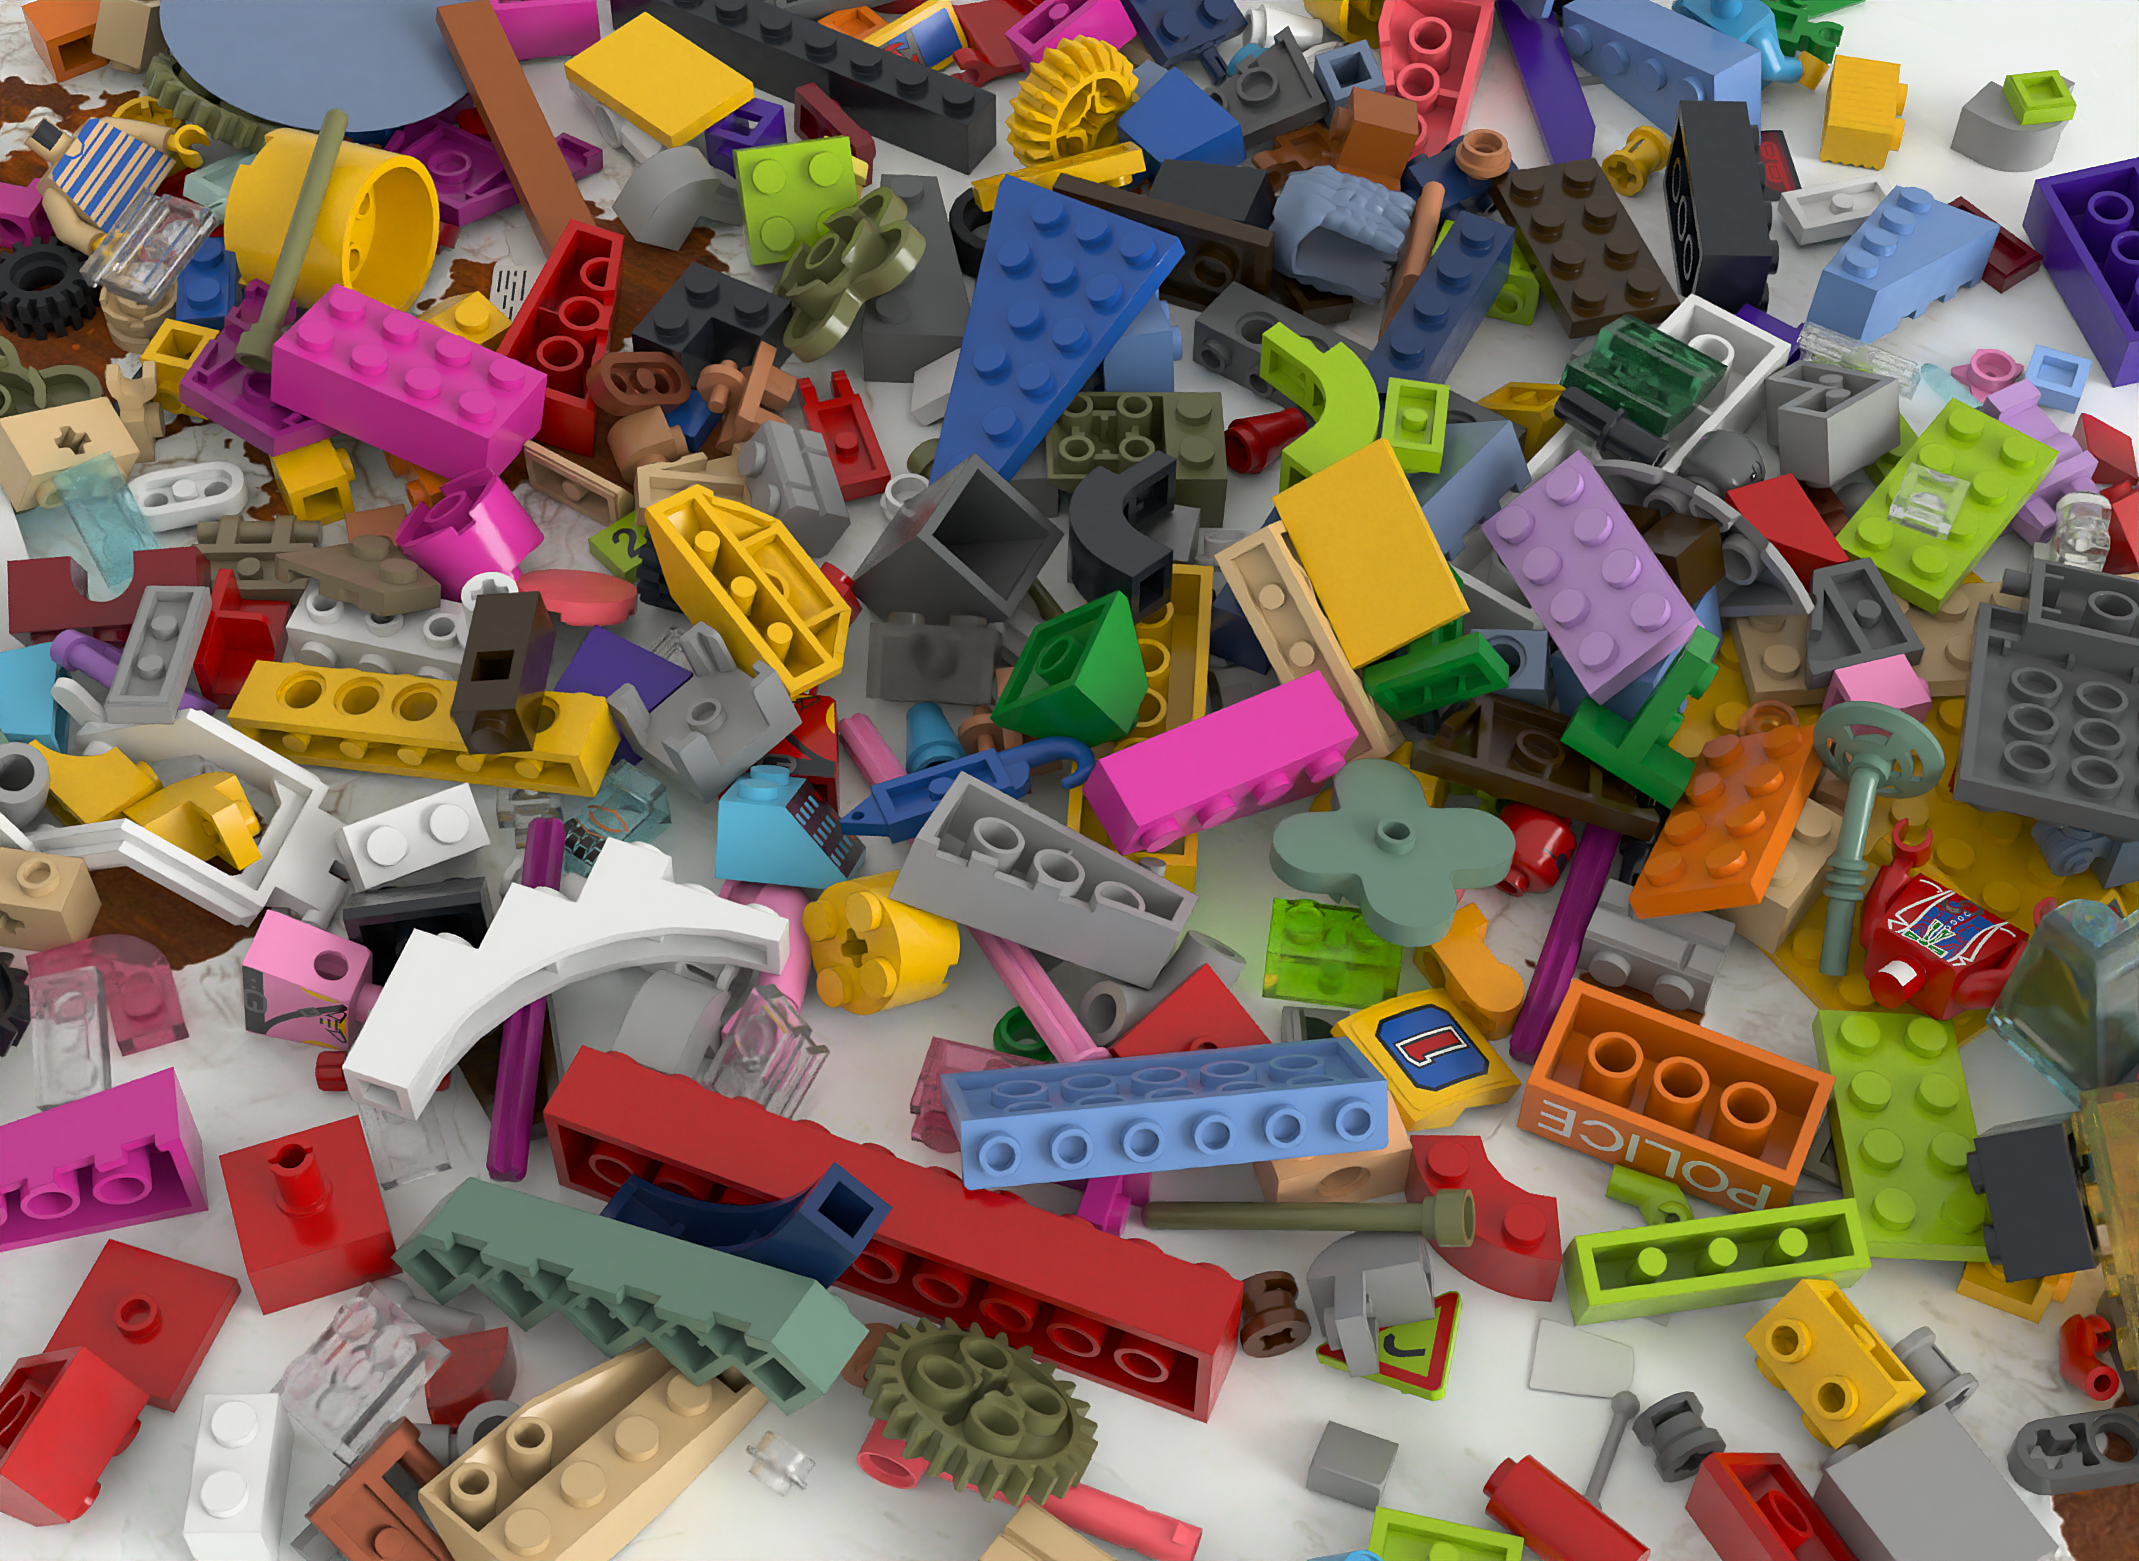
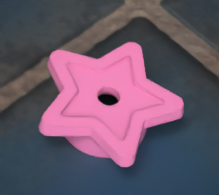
M1980 348L1972 356L1970 364L1952 367L1951 377L1968 386L1971 402L1979 405L1985 401L1986 396L2014 384V381L2024 370V366L2016 363L2010 355L2003 351Z

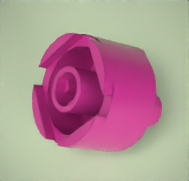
M486 467L468 471L441 486L439 489L445 495V498L431 509H429L424 501L419 503L405 517L395 533V541L401 547L406 558L415 562L441 584V599L462 603V588L468 580L476 575L485 572H499L508 575L516 583L522 575V571L517 565L544 540L543 533L505 482L496 473H493L490 468Z

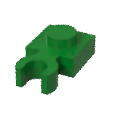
M1760 0L1770 7L1774 13L1779 46L1784 56L1795 57L1797 51L1803 52L1804 50L1826 64H1832L1836 47L1840 45L1844 30L1843 26L1829 21L1808 22L1811 13L1809 11L1768 0Z

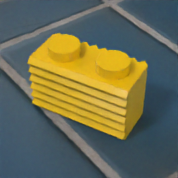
M1836 54L1827 88L1819 154V158L1823 163L1831 160L1833 164L1841 161L1844 166L1852 163L1855 167L1863 165L1866 169L1873 166L1879 171L1885 166L1889 150L1899 151L1905 119L1895 118V116H1902L1908 92V84L1899 83L1901 64Z

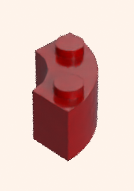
M1410 1135V1142L1413 1148L1404 1190L1407 1203H1423L1425 1196H1436L1439 1189H1470L1474 1197L1476 1226L1472 1245L1470 1247H1440L1436 1239H1426L1436 1253L1462 1275L1493 1291L1525 1300L1552 1302L1563 1261L1557 1198L1529 1193L1505 1180L1488 1160L1481 1136Z

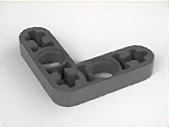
M2124 1272L2115 1275L2105 1287L2096 1307V1314L2105 1318L2110 1325L2111 1331L2103 1332L2106 1339L2112 1340L2109 1352L2131 1406L2037 1419L2027 1423L2018 1432L2007 1456L2009 1472L2014 1480L2025 1490L2037 1495H2058L2139 1483V1340L2134 1342L2139 1333V1320L2133 1309H2121L2119 1306L2123 1298H2128L2133 1308H2139V1272ZM2103 1432H2112L2122 1436L2133 1449V1460L2115 1462L2108 1459L2098 1449L2095 1436ZM2076 1440L2077 1452L2069 1453L2071 1447L2073 1446ZM2035 1446H2040L2045 1456L2063 1455L2054 1469H2049L2044 1459H2032L2030 1457Z

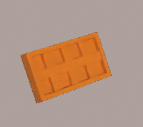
M1816 724L1802 727L1783 725L1769 732L1740 737L1728 734L1705 743L1696 761L1686 790L1673 807L1628 898L1638 919L1761 903L1823 766V762L1819 758L1813 744V731ZM1829 738V740H1828L1829 749H1830L1831 746H1832V742H1831L1830 738Z

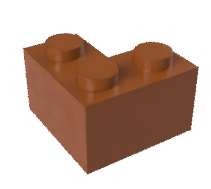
M1353 86L1345 107L1337 106L1334 111L1329 129V139L1332 141L1328 151L1320 150L1318 152L1314 166L1330 165L1339 172L1364 177L1373 183L1383 184L1388 190L1401 192L1400 179L1419 136L1417 102Z

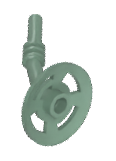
M1848 701L1828 708L1819 717L1813 731V744L1821 761L1834 775L1849 784L1835 856L1827 858V865L1831 866L1833 871L1825 873V880L1831 882V885L1823 888V894L1829 897L1819 972L1833 976H1846L1856 901L1863 900L1864 892L1860 891L1858 886L1866 884V877L1860 875V872L1868 869V862L1862 860L1875 795L1894 799L1923 795L1938 784L1945 767V757L1941 745L1927 727L1901 710L1870 701ZM1849 725L1874 726L1889 731L1892 734L1889 738L1874 733L1855 736ZM1829 737L1837 743L1834 749V757L1829 749ZM1912 749L1915 750L1922 762V777L1912 775L1915 767L1913 757L1909 752ZM1845 751L1853 757L1851 762L1848 761ZM1896 760L1900 764L1901 772L1892 770Z

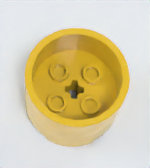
M292 128L273 130L265 135L266 145L255 157L251 166L240 164L235 174L225 210L224 244L225 250L235 252L239 271L242 275L238 284L244 290L249 282L255 278L269 286L271 284L319 136L318 134ZM342 141L292 299L297 301V307L309 310L336 283L405 313L412 307L423 290L430 274L439 236V203L436 188L428 170L419 160L399 153Z

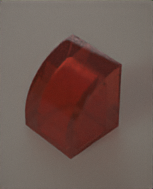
M508 1326L420 1343L427 1410L432 1424L450 1425L452 1434H457L459 1425L467 1413L478 1405L494 1400L508 1401L517 1377V1360Z

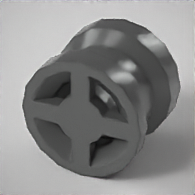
M1680 1392L1660 1400L1640 1414L1633 1424L1632 1430L1640 1443L1652 1447L1657 1457L1654 1467L1664 1482H1677L1697 1474L1701 1462L1712 1452L1725 1451L1726 1444L1717 1429L1707 1427L1701 1417L1704 1408L1694 1392Z

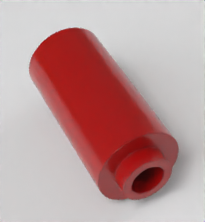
M1532 1455L1525 1456L1518 1463L1510 1457L1506 1458L1492 1473L1483 1488V1493L1490 1498L1485 1514L1511 1535L1523 1537V1545L1543 1561H1647L1650 1556V1548Z

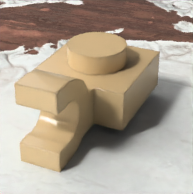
M155 360L143 361L142 377L139 379H129L123 376L119 364H106L108 391L118 401L120 419L140 451L135 464L155 462L156 438L165 437V419L161 402H151V399L157 393V366Z

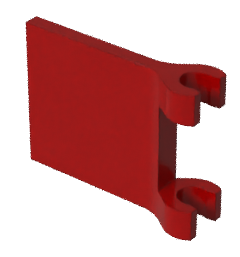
M987 0L964 5H952L966 37L968 48H961L953 52L952 58L960 70L966 71L950 75L951 77L980 88L995 77L1025 72L1004 33L1031 12L1030 9L1016 0Z

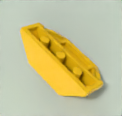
M699 484L646 507L644 513L645 520L672 599L694 626L699 621H702L720 634L737 668L755 678L757 676L752 666L758 660L763 661L777 671L790 699L841 673L852 609L779 519L740 502L713 496L714 491Z

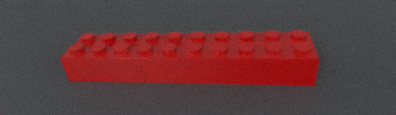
M582 1045L543 1110L559 1185L608 1203L629 1176L634 1174L656 1186L697 1200L729 1205L764 1204L779 1201L799 1193L813 1184L836 1162L893 1208L859 1257L832 1286L919 1318L926 1317L938 1325H942L945 1317H950L961 1331L968 1332L972 1322L978 1323L984 1336L993 1340L999 1332H1004L1007 1335L1009 1347L1015 1350L1027 1345L1032 1347L1033 1354L1031 1359L1041 1363L1053 1362L1057 1365V1369L1207 1424L1237 1352L1244 1282L1232 1278L1227 1271L1219 1266L1205 1262L1193 1264L1163 1253L1158 1246L1140 1238L1126 1240L1096 1229L1089 1221L1077 1215L1062 1214L1059 1216L1029 1205L1022 1197L1010 1191L969 1190L964 1186L961 1178L948 1169L938 1166L925 1168L897 1158L890 1150L875 1143L858 1144L833 1135L824 1126L806 1119L794 1121L767 1111L761 1104L750 1098L742 1096L729 1098L704 1089L698 1082L688 1076L677 1073L668 1076L640 1066L633 1058L618 1051L604 1053Z

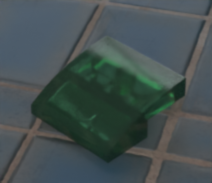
M1626 314L1601 328L1594 349L1566 364L1559 385L1565 388L1577 387L1615 411L1620 408L1627 410L1629 419L1662 438L1682 423L1705 400L1724 377L1728 366L1630 314Z

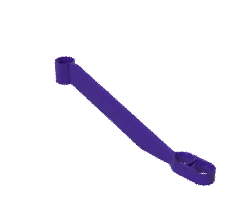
M1495 0L1494 6L1550 165L1591 158L1596 126L1553 10L1551 9L1547 19H1536L1512 0Z

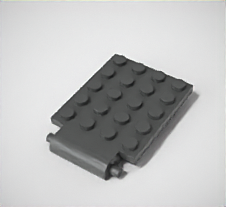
M2033 558L2028 573L2005 568L1999 592L2022 597L2020 610L1984 602L1979 603L1973 625L1953 800L1966 802L1973 808L1984 812H1997L2001 810L2032 817L2050 827L2062 828L2071 826L2102 833L2107 838L2120 843L2139 842V580L2039 558Z

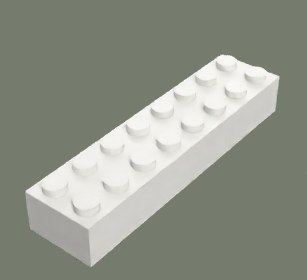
M1691 293L1592 397L1615 411L1620 408L1627 410L1629 419L1663 440L1669 441L1671 443L1670 451L1660 468L1678 475L1682 459L1705 433L1714 430H1726L1742 434L1766 408L1764 379L1786 367L1791 344ZM1566 423L1527 463L1532 481L1520 493H1514L1509 490L1499 500L1500 506L1504 508L1577 450H1580L1593 466L1599 460L1625 459L1608 449L1600 452L1596 449L1597 442ZM1477 522L1462 537L1466 548L1453 561H1447L1463 580V597L1471 611L1463 615V635L1470 634L1471 629L1547 630L1480 527L1482 524ZM1548 632L1549 644H1550V643L1552 642L1553 638L1551 637V635H1550L1549 632Z

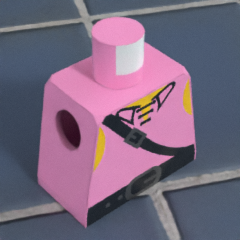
M267 909L242 963L246 1031L313 1046L338 1051L350 1049L361 1023L365 1024L383 989V986L372 984V952L366 946Z

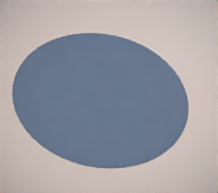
M477 0L160 1L159 15L163 36L172 55L180 66L198 84L221 100L269 121L320 131L327 111L332 108H340L348 116V125L345 132L378 131L400 127L433 116L450 107L469 92L436 22V13L439 6Z

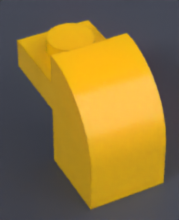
M211 772L181 780L153 793L122 811L124 817L204 862L217 855L241 871L262 859L253 839V836L260 833L262 827L236 775L233 773Z

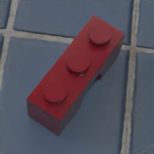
M196 546L133 551V577L130 585L120 596L105 602L90 600L88 594V572L71 556L7 561L9 634L26 647L53 642L61 632L71 629L124 649L146 586H205L210 588V594H212L211 562Z

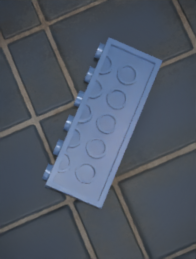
M1348 1037L940 1074L941 1102L960 1143L962 1181L969 1190L1380 1150L1386 1148L1389 1143L1387 1080Z

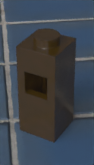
M540 591L477 595L451 709V714L469 755H497L509 752L533 751L556 638L555 629Z

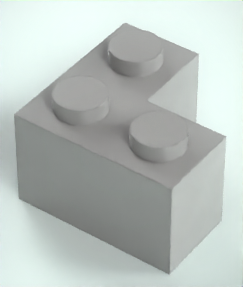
M1798 360L1764 379L1767 441L1770 445L1779 446L1780 475L1792 473L1796 479L1805 480V484L1813 488L1833 487L1838 485L1844 477L1861 467L1874 464L1878 457L1900 445L1898 378Z

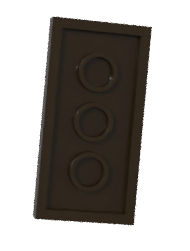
M1595 157L1520 169L1490 178L1488 193L1505 224L1515 228L1514 240L1569 339L1662 323L1680 306L1679 299Z
M1060 173L1052 187L1054 192L1179 237L1185 254L1159 286L1160 301L1166 300L1168 304L1202 313L1233 281L1270 299L1275 232Z

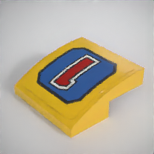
M1444 987L1411 992L1377 1003L1340 1020L1330 1031L1334 1038L1348 1037L1387 1080V1090H1390L1403 1125L1408 1132L1450 1127L1465 1108L1508 1103L1522 1085L1520 1080Z

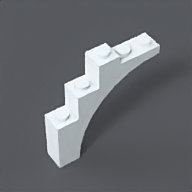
M608 837L576 902L570 901L565 895L552 888L541 886L533 889L512 882L479 949L473 948L469 942L454 934L439 933L436 936L414 928L342 1066L351 1100L416 1121L444 1076L480 1038L531 1002L570 983L624 967L680 961L732 964L781 975L790 955L789 919L780 917L772 909L760 904L750 903L742 905L717 897L709 889L698 884H676L673 878L671 856L663 854L659 849L645 842L634 841L627 843Z

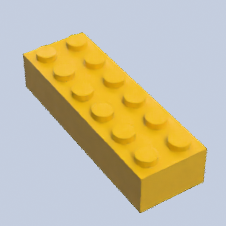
M1173 564L1171 602L1134 626L1149 687L1138 709L1139 721L1130 734L1120 741H1108L1090 748L1094 752L1096 763L1098 759L1205 716L1214 566ZM1072 761L1071 774L1078 767V764L1075 761ZM1085 783L1070 789L1067 827L1118 853L1082 791ZM1198 832L1178 838L1168 846L1155 852L1148 853L1146 849L1123 856L1138 865L1140 859L1144 857H1154L1165 861L1164 878L1195 894Z

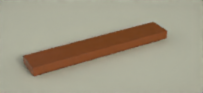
M477 0L439 6L436 13V22L542 251L548 260L570 219L596 226L490 0Z

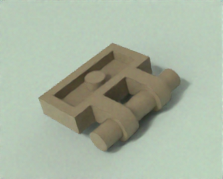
M223 515L220 521H199L197 524L198 544H192L191 546H196L211 562L212 590L219 569H233L242 599L287 601L291 605H297L311 577L297 579L288 584L275 578V554L315 548L314 545L322 543L323 529L320 520L298 521L296 515H277L275 521H244L242 515Z

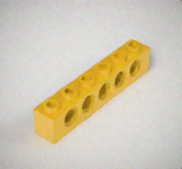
M257 660L227 716L233 729L297 764L463 783L468 782L593 798L598 793L621 739L605 697L593 696L584 692L573 694L545 691L533 751L509 752L497 755H469L451 714L458 681L422 678L411 674L394 675L366 672L354 668L337 669L309 666L297 662L280 663Z

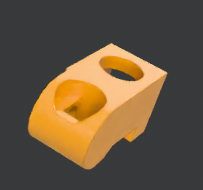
M1472 902L1455 911L1451 930L1442 940L1432 945L1415 947L1413 963L1432 988L1444 987L1486 1040L1496 1041L1506 1038L1514 1030L1525 994L1524 983L1521 976L1512 967L1499 963L1485 945L1484 940L1489 921L1476 904Z

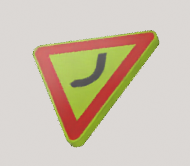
M1448 1291L1435 1297V1319L1379 1328V1373L1359 1377L1400 1390L1402 1394H1412L1429 1401H1438L1444 1398L1463 1305L1460 1293ZM1328 1342L1316 1348L1319 1363L1349 1373L1343 1349L1332 1351Z

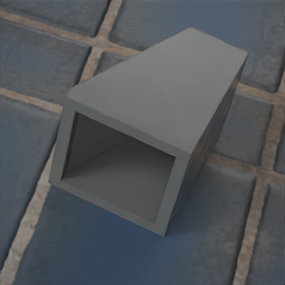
M974 452L901 506L851 578L854 581L851 590L862 603L890 627L1005 622L1012 616L1065 533Z

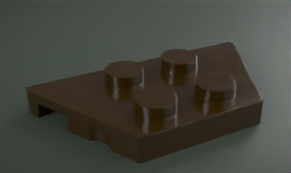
M1493 692L1469 700L1464 711L1455 712L1444 721L1439 734L1431 741L1424 738L1419 742L1410 762V769L1484 791L1492 797L1514 800L1546 810L1557 817L1573 818L1650 842L1659 824V815L1654 808H1640L1632 795L1634 786L1560 741L1571 716Z

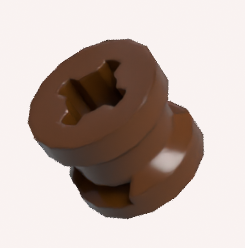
M1267 1271L1242 1280L1244 1282L1240 1319L1243 1327L1240 1330L1239 1339L1243 1351L1248 1356L1265 1358L1281 1355L1297 1348L1311 1335L1312 1327L1307 1314L1296 1306L1295 1301L1298 1298L1299 1289L1291 1273Z

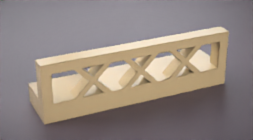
M1282 520L1258 530L1213 555L1281 683L1285 684L1317 670L1321 672L1359 734L1343 757L1346 761L1345 765L1363 758L1382 759L1406 741L1397 723L1365 691L1364 668L1367 666L1359 670L1351 668ZM1337 772L1331 776L1333 781L1335 780Z

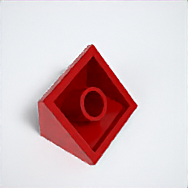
M1712 1452L1701 1462L1685 1509L1722 1561H1859L1780 1453Z

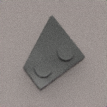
M1871 557L1813 570L1808 595L1815 608L1807 615L1804 680L1808 691L1829 686L1834 670L1900 654L1906 656L1911 666L1920 664L1925 648Z

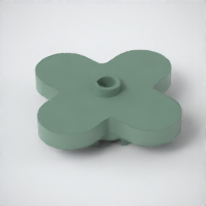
M1363 758L1347 763L1337 772L1331 796L1332 811L1294 814L1285 818L1277 825L1273 833L1269 855L1272 870L1287 885L1304 892L1328 894L1338 904L1343 896L1350 903L1360 907L1366 925L1380 938L1400 946L1423 947L1439 942L1451 930L1457 906L1455 889L1486 888L1501 882L1509 873L1516 844L1510 828L1496 816L1473 808H1432L1426 802L1419 780L1407 768L1385 759Z

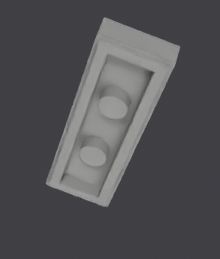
M146 586L104 704L108 723L174 724L213 605L209 587Z

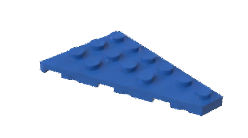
M1006 174L999 185L928 486L974 452L1009 483L1185 254L1179 237Z

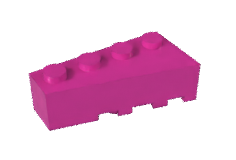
M1317 670L1098 759L1082 791L1121 856L1143 849L1151 853L1168 846L1178 838L1318 794L1329 777L1345 765L1346 761L1343 757L1359 734L1321 672Z
M174 1067L0 1126V1252L209 1210L202 1139Z

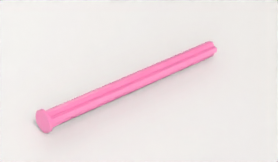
M856 713L851 718H843L839 722V741L870 786L907 775V772L868 716ZM915 838L907 840L911 846ZM965 925L1059 1063L1113 1058L1106 1048L1096 1046L1028 947Z

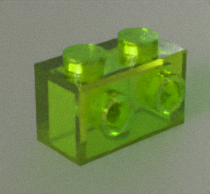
M1273 898L1262 997L1363 1010L1377 1003L1397 997L1403 946L1393 944L1377 936L1366 925L1360 908L1320 904L1311 899L1288 900Z

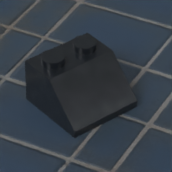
M485 876L468 879L455 877L437 883L406 887L385 886L375 891L352 893L343 908V921L349 940L366 946L372 952V984L383 987L414 928L436 936L439 933L454 934L469 942L473 948L479 949L494 919Z

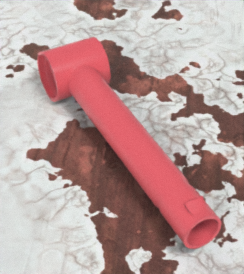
M875 1418L857 1455L858 1465L869 1476L881 1483L899 1489L915 1488L922 1473H926L929 1462L923 1457L915 1459L903 1458L901 1454L907 1443L904 1440L884 1438L882 1432L888 1421ZM946 1472L936 1476L953 1483V1476ZM1080 1482L1076 1488L1070 1486L1063 1499L1050 1493L1046 1503L1040 1506L1070 1528L1125 1549L1135 1550L1141 1555L1157 1561H1193L1203 1529L1157 1511L1147 1510L1139 1504ZM970 1483L967 1484V1489L980 1493L978 1486ZM1002 1491L995 1492L994 1499L1012 1505ZM1025 1494L1020 1506L1015 1507L1021 1508L1022 1505L1026 1502V1500H1033L1027 1494Z

